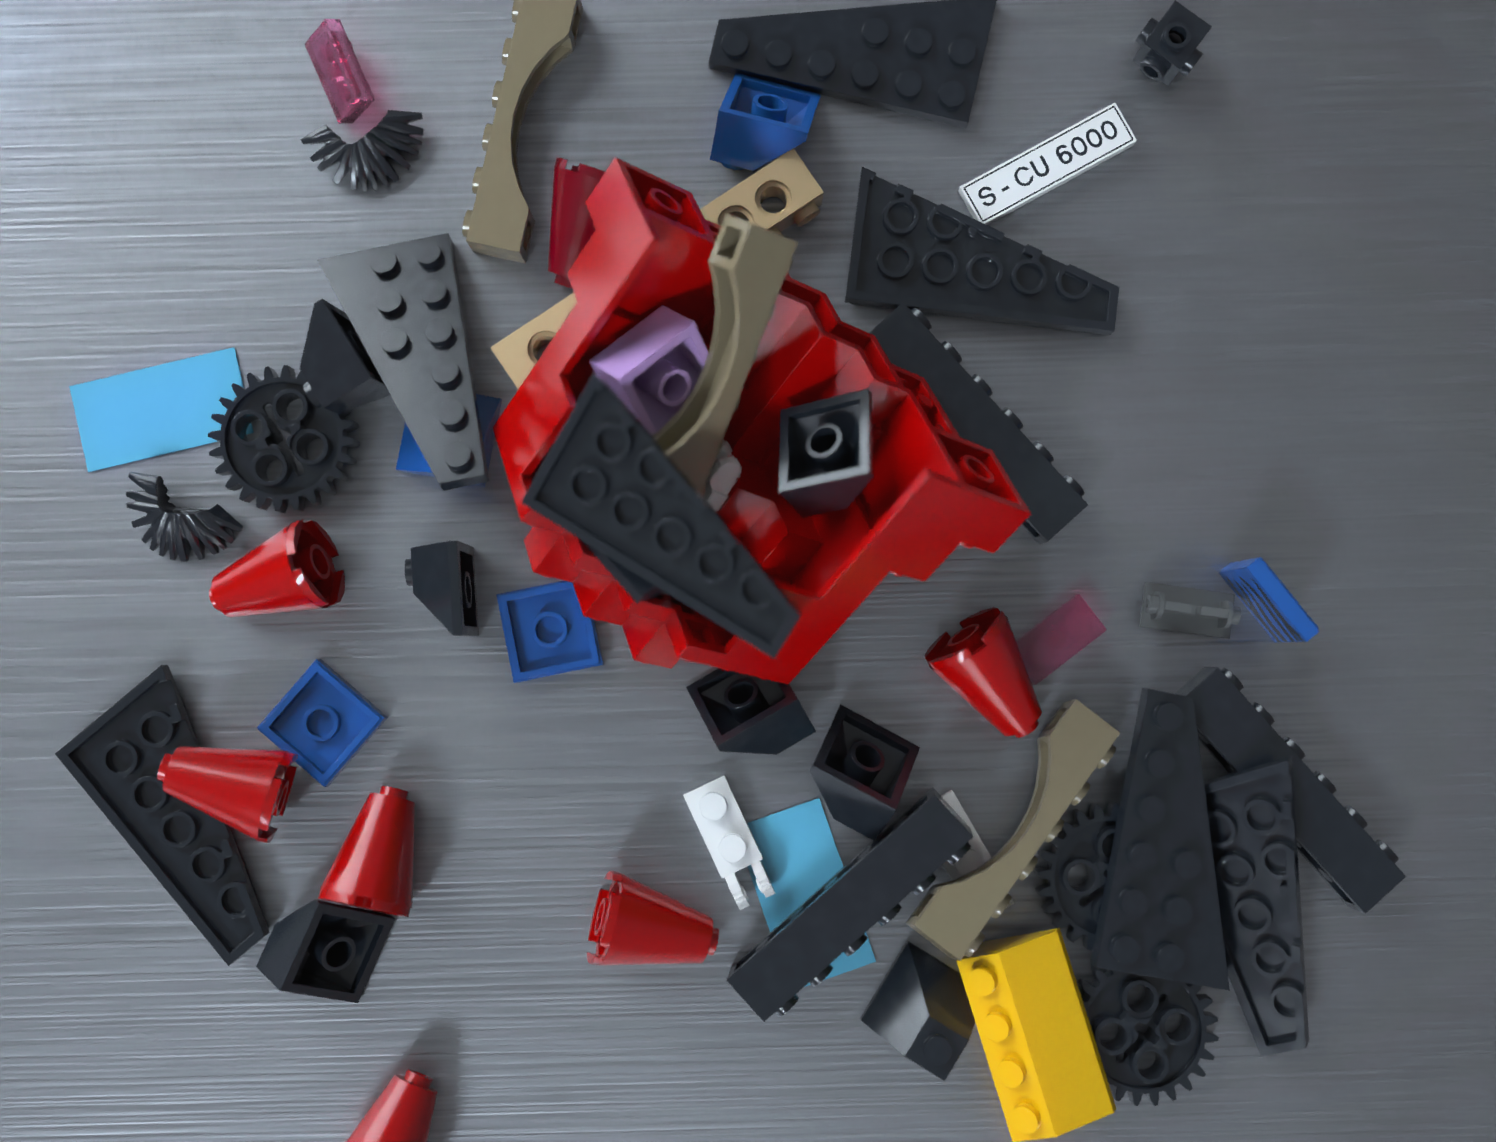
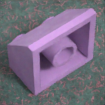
M662 305L589 362L595 373L600 374L644 428L653 436L679 411L694 389L705 365L708 350L693 321Z

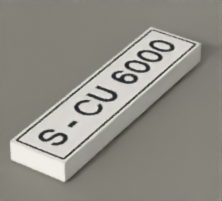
M1113 103L960 186L958 193L973 219L989 225L1132 147L1137 142V139L1117 104Z

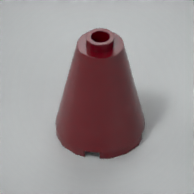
M557 158L554 166L548 271L556 274L554 283L572 288L567 273L596 231L585 202L606 171L579 163L578 167L572 165V169L568 170L566 169L568 160Z

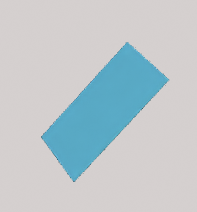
M235 347L69 386L88 472L218 442L208 437V433L221 430L222 424L214 421L211 416L212 414H226L227 409L221 404L219 399L223 397L234 401L237 396L231 386L233 383L243 387ZM252 422L247 428V435L254 433Z
M820 798L748 823L763 856L761 862L776 893L766 898L759 890L751 865L747 866L770 932L843 868ZM868 936L865 943L852 955L846 956L843 952L830 963L833 970L824 980L876 962Z

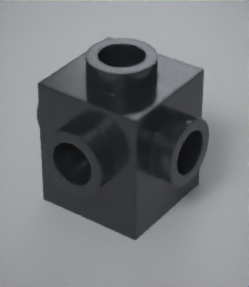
M1175 0L1159 22L1152 17L1135 40L1142 46L1132 61L1139 65L1142 73L1154 81H1162L1169 86L1178 72L1186 77L1201 58L1203 53L1196 48L1212 26Z

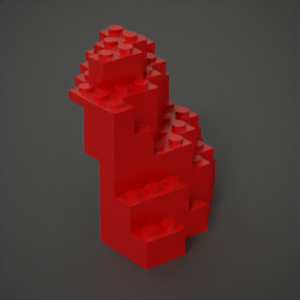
M617 157L613 159L585 202L596 231L567 273L577 304L493 426L520 520L533 527L524 539L533 573L573 583L583 616L596 621L621 625L633 659L636 661L672 669L679 659H683L688 662L705 664L721 668L725 671H734L763 680H771L789 685L889 572L898 577L907 576L925 582L959 544L969 549L976 547L994 554L1031 515V512L994 452L958 435L924 377L891 364L875 335L841 321L826 293L792 279L788 273L783 280L775 301L773 316L767 322L757 348L756 360L749 369L742 387L739 405L732 414L723 437L732 449L730 457L734 456V458H737L742 467V473H740V477L736 478L737 482L727 494L728 498L717 511V514L800 610L802 616L774 659L670 594L636 603L581 539L521 503L590 378L595 373L589 362L591 359L662 305L695 323L708 352L711 345L715 318L714 284L708 261L721 226L704 218L691 192ZM869 388L872 392L873 478L847 509L802 518L779 493L780 409Z

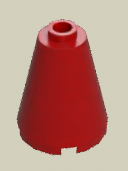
M304 519L294 521L215 575L209 589L210 601L216 610L231 618L328 608L341 602L345 593L344 571L336 572L332 561L333 557L339 556L336 546L328 533L317 522L313 520L303 522Z
M995 607L982 610L960 621L959 624L963 629L952 638L947 631L943 633L929 647L925 654L929 667L1004 736L1015 735L1016 738H1021L1033 732L1039 725L1038 719L1042 714V710L1008 617L1003 611L1000 612Z
M179 746L173 754L166 753L158 770L157 780L163 781V791L257 841L270 843L278 829L270 827V822L273 816H283L297 769L296 766L291 764L298 759V754L279 750Z
M381 786L380 793L369 794L320 887L319 899L409 917L413 901L415 802L407 800L408 791Z
M610 870L606 874L604 879L613 881L609 891L600 889L596 900L588 941L597 942L596 954L587 952L589 964L598 966L703 963L707 955H714L719 940V929L713 927L712 917L620 872Z
M407 1069L405 1076L395 1074L346 1142H427L438 1093L437 1090L430 1087L433 1079L412 1069Z

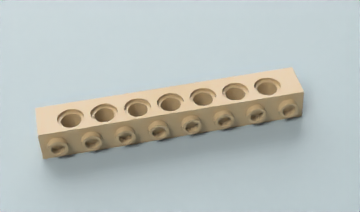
M793 148L700 210L705 219L722 226L727 214L783 236L781 232L795 222L798 227L803 226L820 213L818 207L822 205L824 192ZM769 197H776L784 202L785 207L780 212L769 213L762 208L761 203ZM574 292L490 347L517 389L520 388L537 363L540 348L551 342L577 304Z

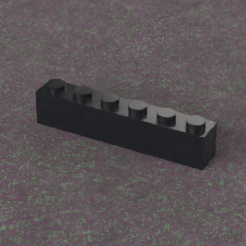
M902 303L869 333L876 336L891 364L925 378L961 438L991 449L1031 512V515L1021 525L1039 545L1048 542L1088 506L1082 498L1085 494L1084 490L1070 475L1065 474L1062 476L1051 464L1054 461L1053 456L1040 442L1034 441L1032 443L1021 432L1023 424L1010 409L1005 407L1001 410L990 398L993 392L989 385L977 374H974L972 377L959 364L962 362V358L958 351L947 341L940 343L929 331L932 325L926 316L917 308L910 310Z
M1204 667L1175 693L1193 697L1199 741L1228 774L1292 756L1298 852L1348 907L1366 914L1406 877L1395 864L1399 858L1384 842L1379 839L1374 841L1364 830L1368 825L1367 822L1355 809L1349 805L1343 807L1333 795L1337 791L1335 786L1326 776L1319 771L1313 773L1302 761L1305 757L1303 750L1289 737L1281 738L1271 725L1275 722L1273 717L1257 702L1251 704L1240 692L1244 688L1243 684L1231 671L1226 668L1220 670L1219 667Z
M934 788L930 789L884 830L875 841L866 846L730 968L727 982L763 1022L774 1013L779 1017L783 1016L796 1004L799 999L796 994L808 983L813 987L818 985L833 970L830 963L843 952L846 956L852 955L865 943L867 936L864 933L878 922L881 926H884L891 921L902 908L899 902L913 891L915 895H919L925 891L936 879L934 871L946 861L952 865L960 860L971 848V845L968 843L973 838L971 828Z

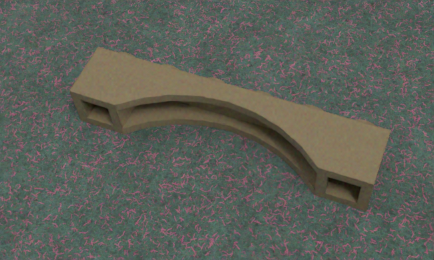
M514 0L512 22L516 24L513 37H507L503 46L502 64L506 65L503 81L497 80L493 89L492 106L496 108L493 124L487 123L482 139V148L486 151L483 167L478 166L476 168L472 183V191L476 194L473 210H467L463 220L462 234L464 237H467L466 242L474 253L526 263L535 219L525 201L519 180L517 150L520 128L528 104L540 83L558 63L574 52L583 13L581 0Z
M727 214L708 261L714 284L715 318L712 341L705 365L694 389L679 411L659 432L652 436L702 496H704L706 481L715 458L721 452L723 437L731 416L739 405L740 393L747 374L756 360L757 348L765 327L773 316L775 301L783 280L791 269L793 254L798 244L794 240Z
M1077 699L1062 703L1037 738L1038 768L1035 789L1028 810L1014 835L996 855L977 869L954 880L932 885L906 921V924L950 958L960 961L964 955L967 957L973 955L985 937V934L981 931L991 916L994 919L998 918L1009 905L1012 896L1008 892L1018 878L1021 881L1027 878L1035 868L1038 858L1034 855L1044 841L1050 843L1063 828L1065 821L1061 817L1070 804L1073 806L1077 805L1087 794L1091 786L1087 782L1096 767L1098 769L1103 768L1113 757L1116 747L1112 744L1120 732Z

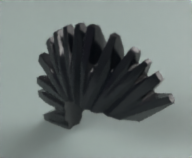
M388 110L386 116L383 117L376 127L372 128L353 144H347L342 141L341 137L334 133L326 124L302 138L301 142L302 144H325L310 159L312 162L323 159L317 167L320 171L340 162L332 180L338 185L351 169V190L357 191L360 181L362 191L368 192L369 180L374 191H378L375 173L385 188L390 186L387 176L395 183L400 180L388 160L389 157L409 170L411 168V165L398 150L418 155L419 151L411 147L410 144L422 145V141L410 135H424V129L409 125L408 123L423 119V115L419 112Z
M129 472L128 477L145 491H126V496L135 500V502H127V508L147 513V515L132 521V526L136 528L151 524L141 540L144 543H148L151 540L149 549L155 551L160 546V556H165L169 549L170 560H176L177 556H179L181 562L189 561L190 549L192 547L198 560L205 559V546L213 555L220 553L219 547L222 550L228 548L225 541L232 544L236 540L230 528L239 532L242 531L243 526L219 504L212 508L176 507L168 502L170 497L166 494L168 489L164 485L162 476Z

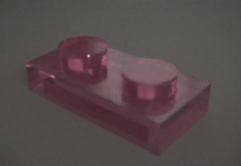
M324 19L304 45L338 124L354 123L375 99L340 19Z
M1080 594L1074 595L1016 640L1032 685H1037L1107 630Z

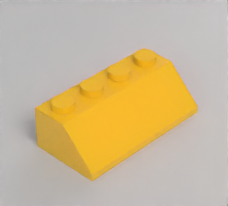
M1060 928L984 941L970 957L964 955L960 961L956 960L1012 1142L1058 1137L1116 1111L1117 1108Z

